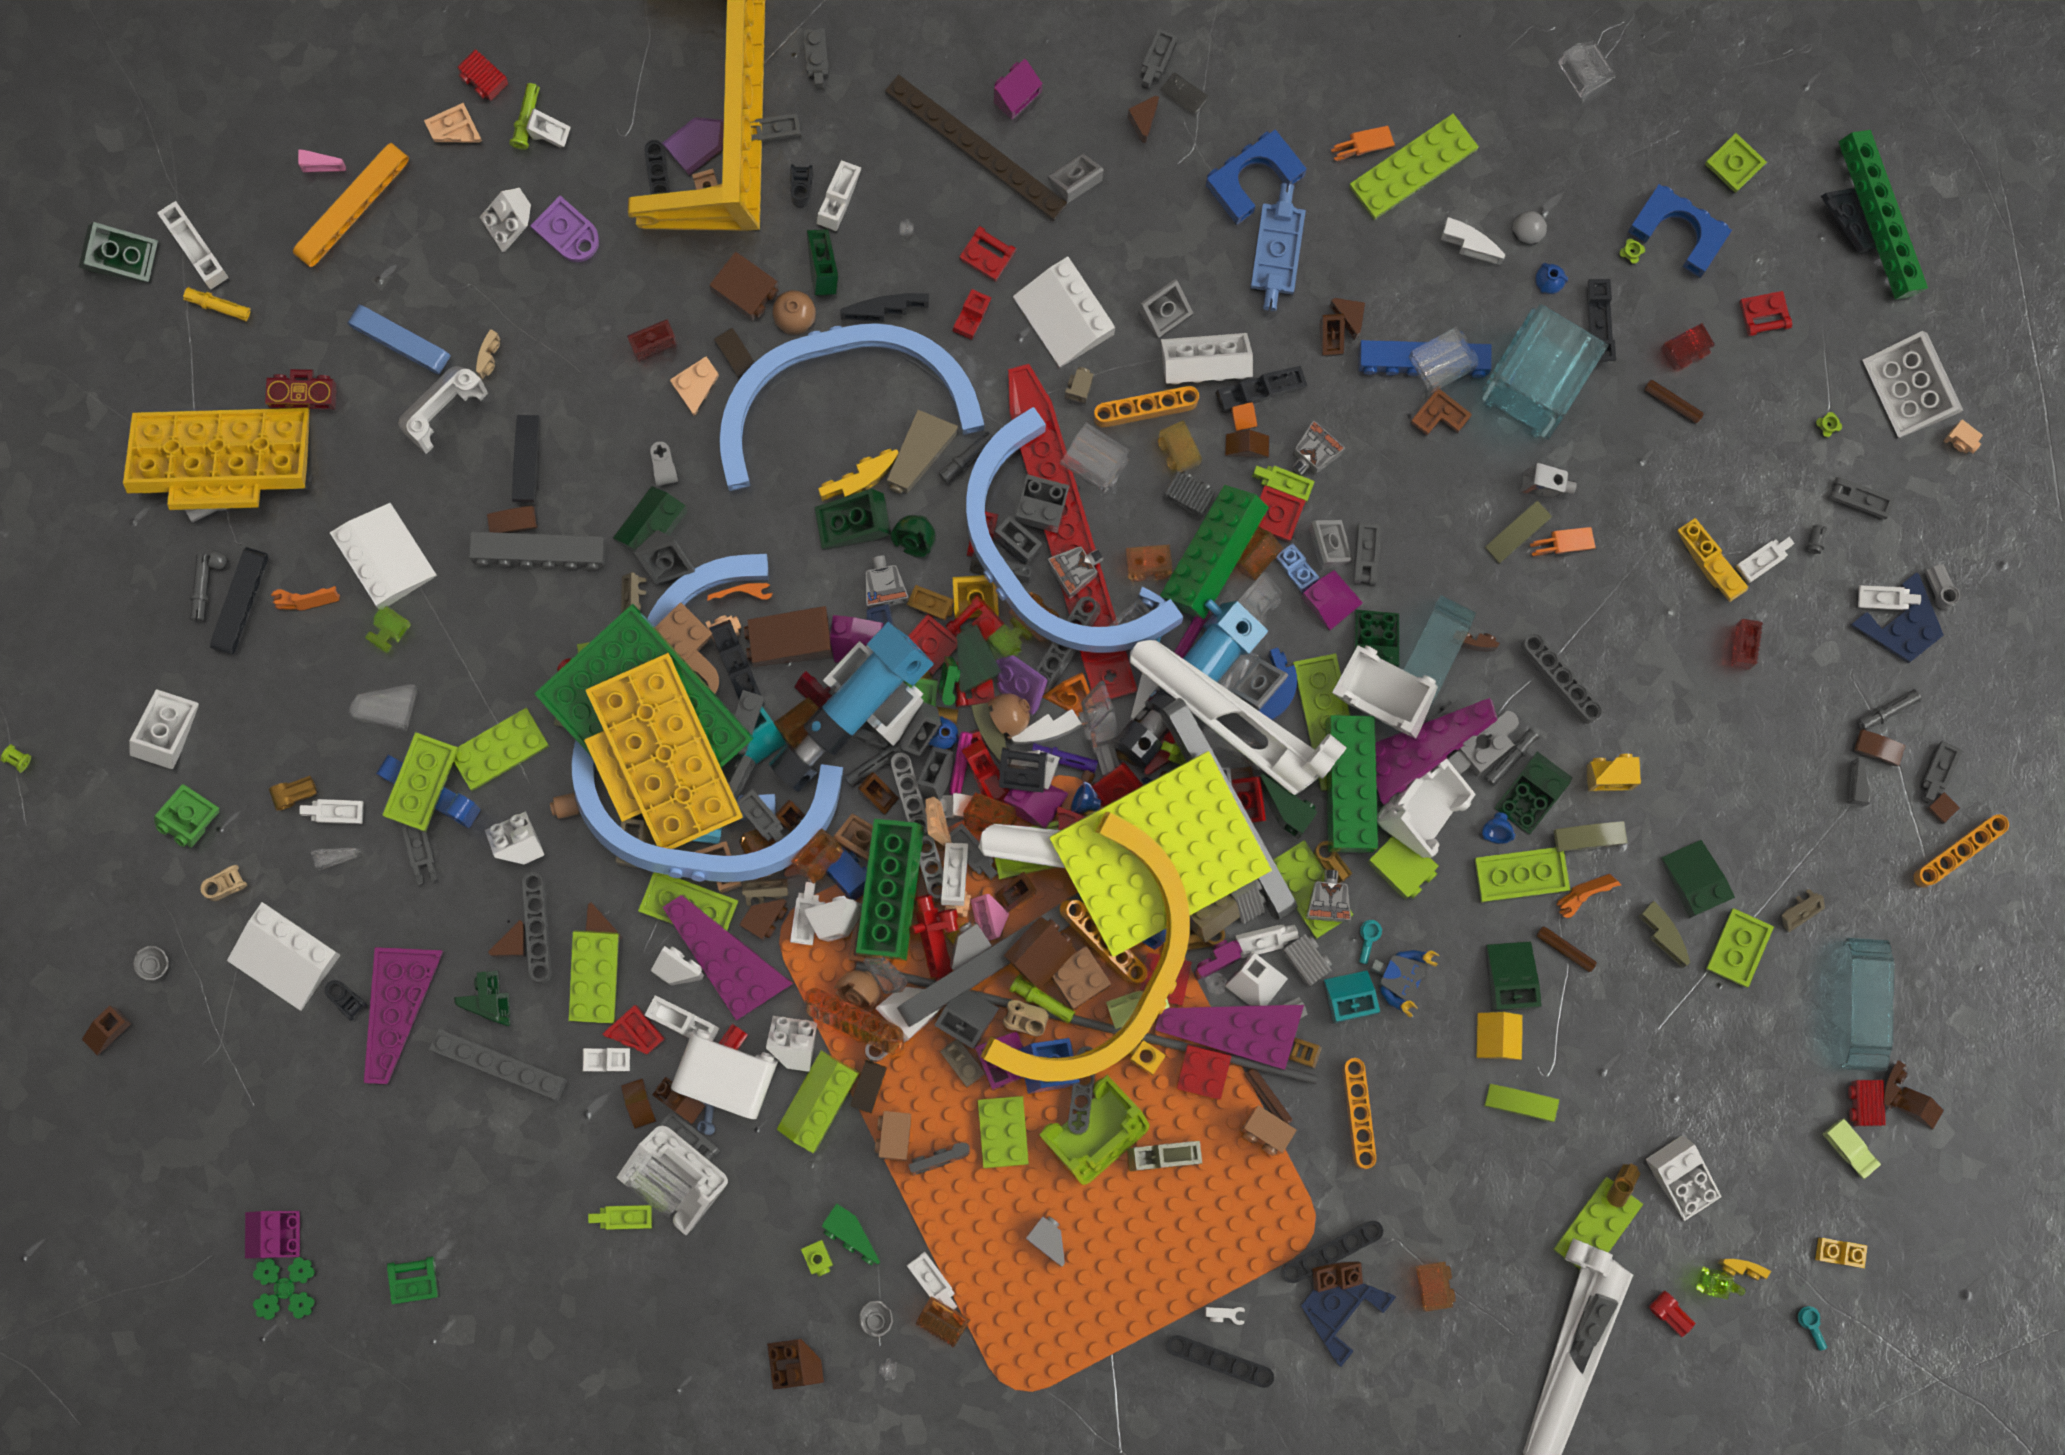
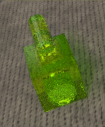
M385 606L383 610L380 609L374 616L375 621L373 624L380 632L376 635L370 631L365 638L386 653H389L392 645L386 642L388 638L391 637L396 642H399L411 624L398 613Z
M1016 615L1010 619L1014 626L1012 630L1004 623L988 637V643L1002 658L1011 655L1017 657L1022 652L1020 649L1022 642L1018 638L1021 634L1026 640H1029L1034 635Z
M1703 1267L1697 1289L1706 1295L1728 1300L1730 1292L1736 1293L1739 1296H1743L1746 1293L1745 1288L1734 1282L1732 1276L1723 1271Z

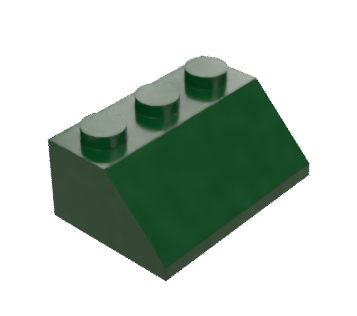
M651 486L614 535L613 539L632 553H635V550L657 530L670 536L688 512L686 505L669 493Z

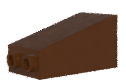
M826 606L748 619V626H744L745 640H750V648H746L747 660L752 661L753 667L832 658Z

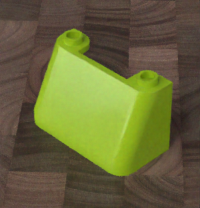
M1108 1075L1103 1079H1099L1094 1084L1093 1095L1095 1097L1092 1099L1090 1122L1086 1133L1082 1135L1073 1134L1068 1127L1067 1121L1062 1126L1058 1123H1050L1039 1134L1042 1140L1082 1185L1094 1180L1148 1131L1150 1126L1142 1111ZM1087 1112L1076 1113L1078 1114L1077 1122L1072 1123L1076 1130H1080V1127L1085 1126V1123L1081 1121L1082 1114L1086 1116Z

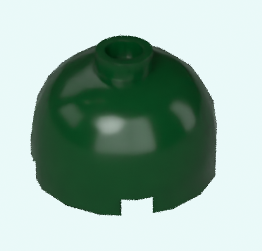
M907 515L901 518L890 533L894 545L898 547L900 544L906 548L903 552L914 557H925L927 553L931 552L936 541L935 529L929 520L921 515Z

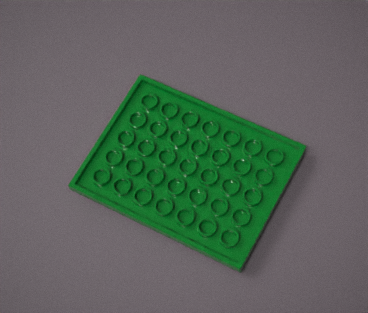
M631 604L534 693L591 756L584 739L604 730L586 689L669 653L721 768L754 739L634 604Z

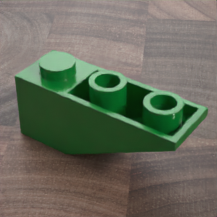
M836 1204L822 1224V1227L825 1228L823 1233L833 1240L838 1237L844 1241L842 1246L850 1252L854 1253L857 1250L862 1253L861 1259L871 1266L874 1262L879 1265L880 1260L857 1217L839 1204Z

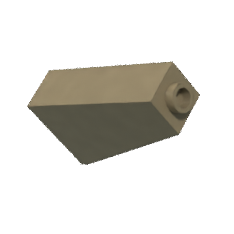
M917 410L887 479V486H890L889 489L899 494H902V492L908 494L957 436L958 426Z

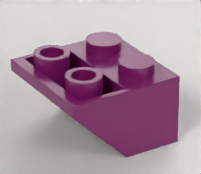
M1025 58L1020 63L1016 62L1010 68V73L1005 78L1003 76L1000 77L994 84V104L1011 120L1042 92V82Z
M1017 1032L996 1038L1017 1050L1023 1048ZM987 1042L975 1047L992 1091L1024 1078L981 1058L980 1056Z
M300 1211L245 1212V1259L300 1257Z

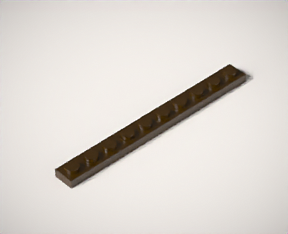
M899 74L886 88L885 93L1052 221H1055L1067 206V202Z

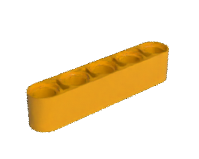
M1186 386L1101 403L1094 410V422L1099 427H1110L1190 411L1198 404L1199 392L1195 387ZM1192 395L1195 400L1193 402H1186L1183 396ZM1170 399L1173 405L1170 407L1164 406L1162 400ZM1148 403L1152 406V409L1145 411L1140 405ZM1122 407H1127L1128 409H1130L1131 413L1128 415H1123L1120 413L1119 409ZM1105 411L1110 417L1101 419L1098 413Z
M1996 814L1983 821L1920 867L1913 876L1915 884L1926 888L1940 881L2004 834L2009 828L2008 819L2004 815ZM1993 820L1999 823V831L1993 828ZM1976 833L1982 837L1981 844L1975 840ZM1958 846H1961V847L1964 848V850H1965V855H1964V856H1961V855L1958 853V851H1957ZM1941 858L1947 861V869L1941 867ZM1924 871L1930 875L1929 882L1923 879L1922 874Z
M1065 900L1062 902L1059 909L1061 916L1124 980L1140 983L1146 979L1147 968L1129 949L1122 952V960L1118 963L1115 958L1116 956L1112 957L1106 945L1104 947L1101 946L1100 939L1102 936L1083 902L1080 900ZM1072 904L1076 907V913L1073 916L1069 913V907ZM1087 920H1090L1092 925L1089 931L1085 929V922ZM1133 967H1136L1138 971L1135 978L1131 976Z
M1351 1058L1344 1063L1342 1072L1353 1160L1359 1169L1365 1170L1375 1165L1376 1150L1365 1065L1362 1060ZM1350 1063H1356L1359 1066L1357 1075L1349 1072L1348 1065ZM1353 1085H1358L1362 1089L1360 1097L1352 1095L1351 1088ZM1357 1107L1362 1108L1365 1112V1117L1362 1120L1354 1117V1110ZM1359 1130L1365 1131L1368 1135L1365 1143L1358 1141L1356 1137ZM1362 1153H1367L1370 1156L1371 1160L1368 1165H1363L1360 1162L1359 1157Z

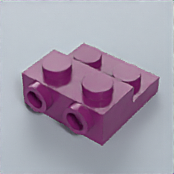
M1224 940L1214 945L1215 947H1213V951L1210 954L1211 958L1197 965V969L1194 972L1197 980L1199 981L1237 962L1241 958L1240 954L1242 952L1239 942L1235 940L1228 943L1227 940Z

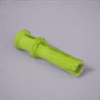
M533 83L526 84L520 115L513 125L515 130L509 144L517 149L526 150L529 146L527 143L529 133L526 127L532 109H535L540 87Z
M1021 974L1016 977L1010 987V992H1016L1023 996L1028 1003L1034 1002L1067 1024L1071 1022L1076 1013L1037 989L1030 982L1023 979Z

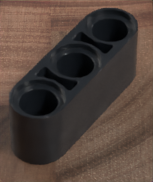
M650 140L644 148L651 195L656 194L660 190L671 193L663 144L658 140ZM654 149L660 150V153L656 156L650 155V152ZM656 170L663 171L660 176H654L653 172Z

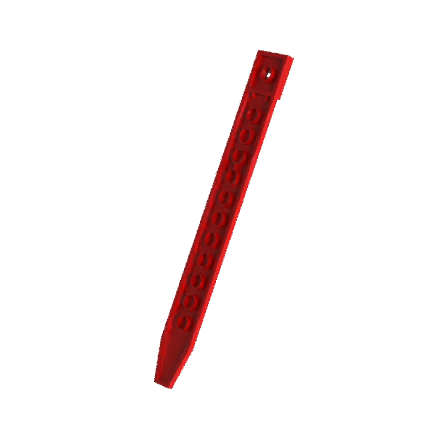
M1030 364L1008 369L1011 421L1034 407L1046 424L1043 434L1020 448L1027 474L1070 485L1058 533L1044 530L1051 556L1059 555L1080 546L1087 555L1096 549L1052 401ZM1100 563L1094 566L1097 576L1072 598H1068L1060 585L1069 616L1078 601L1083 597L1089 596L1095 599L1101 606L1100 614L1092 627L1118 625ZM1089 602L1085 605V613H1090L1093 610V603ZM1077 621V622L1074 623V624L1082 625L1081 621ZM1126 650L1110 653L1080 651L1095 704L1137 693L1138 690ZM1107 671H1110L1111 674H1116L1113 682L1104 679Z

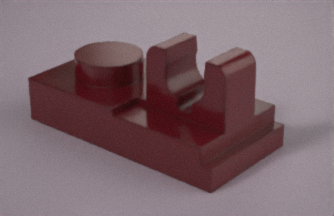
M807 671L800 676L794 686L817 709L832 697L829 694L832 688L827 686L824 689L818 680Z

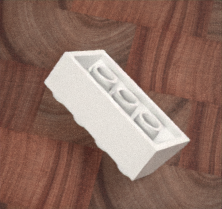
M1247 333L1161 339L1163 370L1166 383H1199L1205 380L1223 381L1224 379L1253 377V353Z

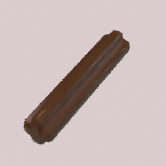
M1650 380L1645 386V391L1693 422L1698 423L1704 415L1702 411L1654 380Z
M1545 926L1541 927L1538 931V938L1588 972L1593 971L1596 967L1597 962Z
M1249 1069L1245 1073V1077L1271 1113L1285 1123H1291L1292 1117L1256 1069Z

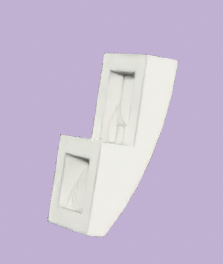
M630 1048L582 1049V1072L630 1071Z

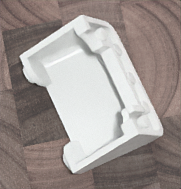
M459 366L448 369L399 418L398 424L402 432L425 454L434 447L430 441V436L434 431L430 428L429 421L457 394L464 401L469 397H476L481 401L488 394L482 380L470 369Z
M859 641L823 681L836 692L867 660L873 651L868 645L865 647ZM903 682L870 716L867 722L894 746L900 740L924 700L921 698L923 693L914 685L910 688Z
M1367 645L1365 648L1357 646L1332 693L1346 704L1370 716H1374L1375 719L1416 739L1437 691L1436 681L1426 675L1423 678L1416 677L1380 659L1376 655L1378 651Z
M1445 759L1420 779L1416 778L1406 786L1407 789L1403 792H1397L1389 798L1391 801L1385 804L1377 814V823L1382 829L1422 858H1431L1437 854L1439 842L1434 838L1454 811L1466 810L1476 795L1448 759Z
M702 1029L693 1030L671 1089L682 1095L749 1119H757L778 1060H775L773 1055L765 1052L754 1057L713 1042V1038L710 1037L708 1031Z
M666 1126L656 1127L637 1146L616 1177L630 1188H638L644 1183L677 1212L673 1217V1223L685 1235L695 1227L728 1183L726 1175Z

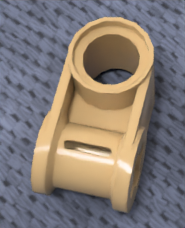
M233 865L203 881L200 889L207 899L218 901L244 889L247 883L243 882L238 872V865ZM211 885L218 886V891L214 895H208L207 892Z
M1019 1000L1009 1001L1007 1005L1008 1013L1003 1019V1025L1006 1028L1032 1036H1040L1044 1033L1049 1017L1048 1012L1044 1008L1029 1005Z

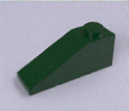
M807 230L814 294H836L838 272L829 230Z

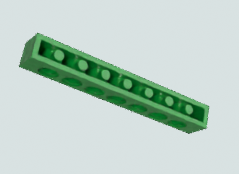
M1871 130L1851 132L1838 142L1894 298L1896 300L1916 296L1926 290L1928 286Z

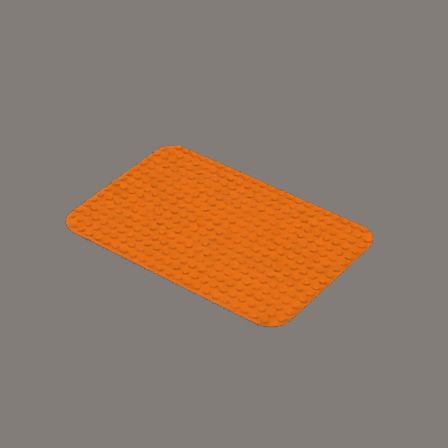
M1063 775L1053 777L1051 785L1068 793L1067 798L1061 805L1062 808L1071 811L1070 807L1074 795L1083 783V780ZM991 805L976 813L975 818H966L948 827L950 834L962 823L980 843L982 832L993 824L1025 827L1036 825L1009 813L1006 805L996 811ZM1057 813L1051 822L1059 821ZM934 840L942 869L944 870L945 846ZM929 844L922 845L921 852H930L932 846ZM991 857V858L994 860V863H992L991 866H992V867L996 870V872H997L995 859H994V857ZM920 864L915 898L928 894ZM967 864L965 891L968 895H971V899L990 894L1002 906L995 894L1017 876L999 880L997 875L990 880L984 872L979 875ZM930 865L926 868V872L929 874H934L938 870L936 865ZM1057 867L1026 874L1037 892L1034 896L1008 912L1009 916L1000 937L989 941L992 945L991 947L1078 893L1065 868ZM836 884L815 894L819 895V902L825 903L832 902L833 898L845 896L849 899ZM942 886L934 887L932 893L935 895L942 894ZM864 894L857 900H855V902L862 904ZM971 899L967 918L961 916L957 918L958 927L964 922L970 921L971 924L975 922ZM915 902L911 926L918 924L915 913L917 912ZM934 902L938 912L945 910L946 905H941V902ZM793 908L781 926L779 945L783 960L814 1022L817 1023V1028L831 1055L855 1070L862 1072L865 1061L868 1060L865 1055L866 1045L892 1027L876 1010V1007L901 986L926 989V987L874 975L880 988V999L873 1011L869 1014L860 1013L862 1009L855 1007L854 1010L849 1008L837 997L836 992L838 989H834V986L843 975L856 969L857 962L849 961L853 930L848 937L830 942L819 939L815 933L813 946L791 943L795 908ZM1087 920L1085 922V929L1089 931L1092 925L1090 920ZM1069 926L1061 931L1060 934L1064 932L1073 940L1071 945L1077 950L1075 953L1087 946L1111 983L1110 987L1073 1011L1076 1012V1016L1114 1025L1106 1002L1140 991L1141 982L1135 983L1124 980L1072 926ZM943 929L948 955L951 961L954 945L947 938V935H949L951 932H945V929ZM910 933L907 961L872 957L871 963H867L936 981L935 977H930L920 933L915 935ZM1101 937L1100 944L1104 947L1106 944ZM1140 942L1129 948V950L1145 965L1147 953L1161 955L1164 943L1154 950ZM1122 953L1115 957L1118 963L1122 960ZM1012 964L1007 965L971 988V990L1028 1003L1023 996L1009 991L1016 977L1021 974ZM1133 967L1131 976L1135 978L1138 971L1136 967ZM1191 969L1183 1006L1169 1004V1008L1211 1007ZM1052 979L1040 989L1048 996L1070 1008ZM1029 1002V1003H1028V1004H1032V1005L1039 1006L1038 1004H1035L1034 1002H1032V1003ZM946 1005L908 1041L890 1052L881 1061L874 1062L886 1066L887 1070L872 1113L860 1109L859 1111L875 1143L876 1139H881V1131H878L877 1126L878 1117L883 1116L884 1111L911 1114L907 1162L886 1159L884 1161L941 1274L952 1287V1291L955 1293L953 1298L988 1367L1000 1382L1014 1390L1034 1392L1051 1387L1287 1263L1306 1249L1314 1234L1316 1214L1312 1200L1286 1149L1280 1155L1271 1156L1262 1150V1144L1258 1142L1253 1144L1242 1137L1244 1133L1240 1130L1253 1109L1258 1105L1262 1108L1264 1107L1253 1086L1245 1077V1071L1240 1065L1230 1063L1221 1100L1177 1089L1185 1052L1149 1043L1151 1046L1166 1055L1153 1075H1150L1131 1062V1054H1127L1117 1063L1096 1073L1094 1084L1099 1079H1103L1108 1075L1142 1111L1149 1122L1148 1131L1130 1148L1200 1141L1203 1164L1129 1171L1128 1153L1126 1150L1094 1180L1082 1185L1039 1135L1044 1127L1050 1123H1058L1062 1126L1068 1121L1073 1085L1067 1088L1028 1094L1025 1078L992 1091L986 1075H983L967 1088L940 1053L942 1049L956 1040V1038L934 1026ZM995 1005L999 1007V1010L978 1046L988 1042L990 1036L996 1039L1017 1032L1023 1047L1033 1043L1070 1038L1073 1055H1077L1080 1048L1089 1046L1094 1049L1105 1043L1115 1034L1048 1018L1044 1033L1040 1036H1032L1006 1028L1003 1025V1019L1007 1016L1008 1009ZM1159 1014L1155 1019L1154 1023L1152 1024L1150 1030L1147 1032L1148 1034L1161 1036L1225 1052L1196 1042L1182 1039L1173 1035H1169L1160 1031H1156L1155 1028L1157 1025ZM962 1043L983 1070L975 1048L972 1049ZM872 1046L869 1049V1053L873 1057H878L881 1055L882 1050L879 1046ZM1142 1051L1140 1053L1141 1061L1144 1063L1150 1062L1152 1054L1149 1051ZM861 1073L859 1074L852 1089L850 1090L852 1097L854 1095ZM1091 1077L1079 1078V1084L1083 1086L1088 1085ZM1023 1096L1029 1165L983 1168L978 1100ZM1078 1096L1075 1099V1105L1079 1108H1083L1088 1103V1099L1085 1096ZM964 1142L970 1146V1154L966 1158L963 1157V1159L915 1176L911 1175L909 1164H912V1160L917 1157L925 1156L926 1159L934 1156L933 1153L940 1149L952 1150L956 1143ZM1050 1216L1060 1224L1057 1228L1061 1230L1065 1264L1062 1267L1026 1239L1042 1217L1047 1219Z

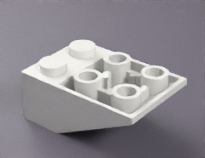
M1685 1136L1678 1137L1646 1158L1654 1177L1684 1221L1721 1198L1695 1144Z

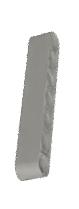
M897 753L891 759V767L907 822L923 823L926 825L922 845L929 844L932 846V849L928 853L921 852L920 866L928 894H932L933 901L939 903L941 902L942 894L935 895L932 893V890L936 886H942V865L934 839L928 835L927 815L911 760L907 754ZM899 761L907 763L904 769H897L895 767ZM909 781L914 784L910 790L902 788V784ZM912 802L920 805L915 811L908 809V805ZM930 865H936L938 870L934 874H929L926 872V868Z

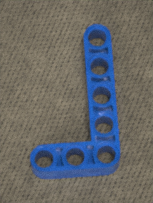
M387 755L376 774L395 785L403 763ZM443 787L435 807L439 812L467 828L471 827L481 811L473 801L460 793L455 794Z

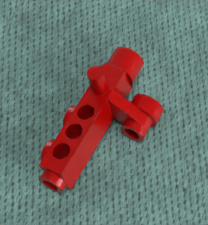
M926 894L914 898L918 924L910 926L909 931L912 935L921 934L930 977H935L936 981H939L952 972L943 929H945V932L958 930V914L956 908L938 912V908L934 905L932 894Z

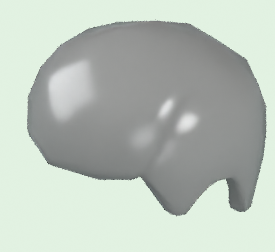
M1527 211L1519 214L1513 220L1512 232L1516 234L1519 241L1533 244L1539 242L1545 236L1547 225L1539 213Z
M146 946L136 953L133 967L135 973L142 979L157 980L164 976L168 969L169 961L164 950L157 946Z
M870 1301L864 1305L858 1315V1323L862 1331L868 1336L876 1338L885 1335L890 1331L893 1324L891 1309L883 1304L882 1301Z

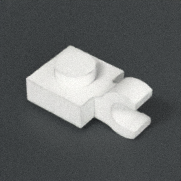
M1205 1307L1204 1317H1210V1322H1223V1318H1230L1234 1324L1242 1325L1244 1321L1237 1320L1235 1315L1239 1311L1245 1312V1309L1241 1307L1234 1309Z

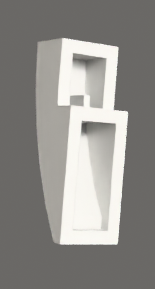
M841 160L826 192V198L818 212V225L835 231L838 230L855 189L861 167Z
M1447 218L1441 240L1461 245L1459 254L1498 265L1502 264L1505 254L1487 236L1463 222Z
M1072 709L1054 721L1047 714L1020 734L1012 737L1011 742L1013 745L1045 743L1079 729L1082 723Z
M656 995L645 1013L646 1017L687 1038H690L693 1030L702 1029L708 1031L710 1037L714 1040L720 1029Z

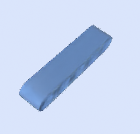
M358 304L347 322L350 327L435 374L440 375L451 357L445 350Z

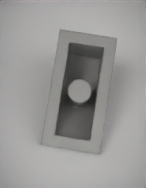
M970 921L959 928L960 932L956 934L950 961V967L953 971L992 946L976 922L972 924Z
M1050 1216L1047 1219L1042 1217L1026 1239L1062 1267L1065 1264L1061 1230L1057 1228L1060 1224Z

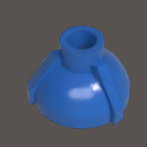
M1543 263L1536 273L1535 281L1542 294H1555L1562 290L1565 283L1568 282V277L1558 265ZM1550 272H1555L1557 277H1552Z
M940 716L941 725L928 744L929 746L948 749L955 743H958V729L951 720ZM943 728L948 730V736L942 735L941 730Z
M1083 782L1077 789L1070 807L1072 812L1083 814L1088 810L1097 811L1100 808L1101 799L1097 798L1098 795L1089 783Z
M1496 813L1494 819L1487 821L1483 826L1482 834L1485 840L1503 844L1515 839L1512 825L1507 821V815L1504 813Z

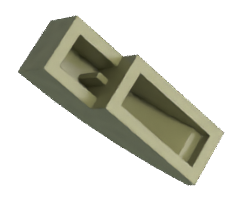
M1536 501L1495 537L1485 549L1500 564L1543 527L1552 516L1539 501Z
M988 703L972 705L971 710L975 725L981 733L986 748L1000 764L1002 748L1006 747L1004 734L993 724Z
M1624 821L1553 830L1557 852L1613 847L1628 843Z
M1652 901L1638 916L1654 930V933L1649 938L1682 968L1688 966L1690 960L1681 935L1664 910L1655 901Z
M1200 1141L1127 1149L1129 1171L1203 1164Z

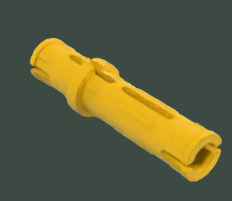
M187 287L184 292V301L200 305L205 310H215L247 321L250 316L251 308L218 298L210 292L204 293Z

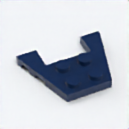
M1917 572L1902 583L1900 587L1910 589L1909 594L1921 595L1920 605H1912L1883 629L1868 612L1851 624L1852 628L1866 634V637L1872 641H1877L1885 649L1907 663H1910L1944 636L1920 575Z
M1363 1283L1344 1290L1340 1287L1322 1292H1317L1313 1289L1300 1306L1337 1365L1342 1367L1353 1353V1350L1336 1336L1337 1332L1364 1298L1380 1312L1384 1313L1396 1296Z

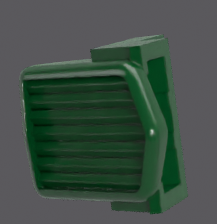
M498 971L477 972L474 986L476 991H478V995L454 997L455 1004L486 1019L507 1027L510 1026L509 992L500 993Z

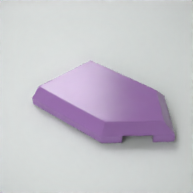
M695 117L662 143L688 176L723 150L724 120Z
M1014 655L989 662L992 671L995 670L999 691L1002 694L1013 693L1021 699H1025L1030 706L1029 713L1035 714L1039 708L1048 680Z

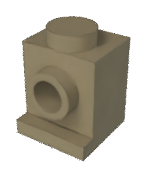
M1078 367L1076 374L1070 376L1067 386L1069 388H1066L1065 398L1086 404L1094 374L1090 373V370Z

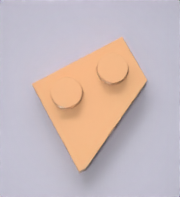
M464 103L424 120L434 142H482Z
M706 356L670 379V382L694 416L697 414L703 400L709 394L711 386L715 384L719 374Z
M934 796L926 799L925 812L927 815L928 835L943 846L946 843H952L942 802Z

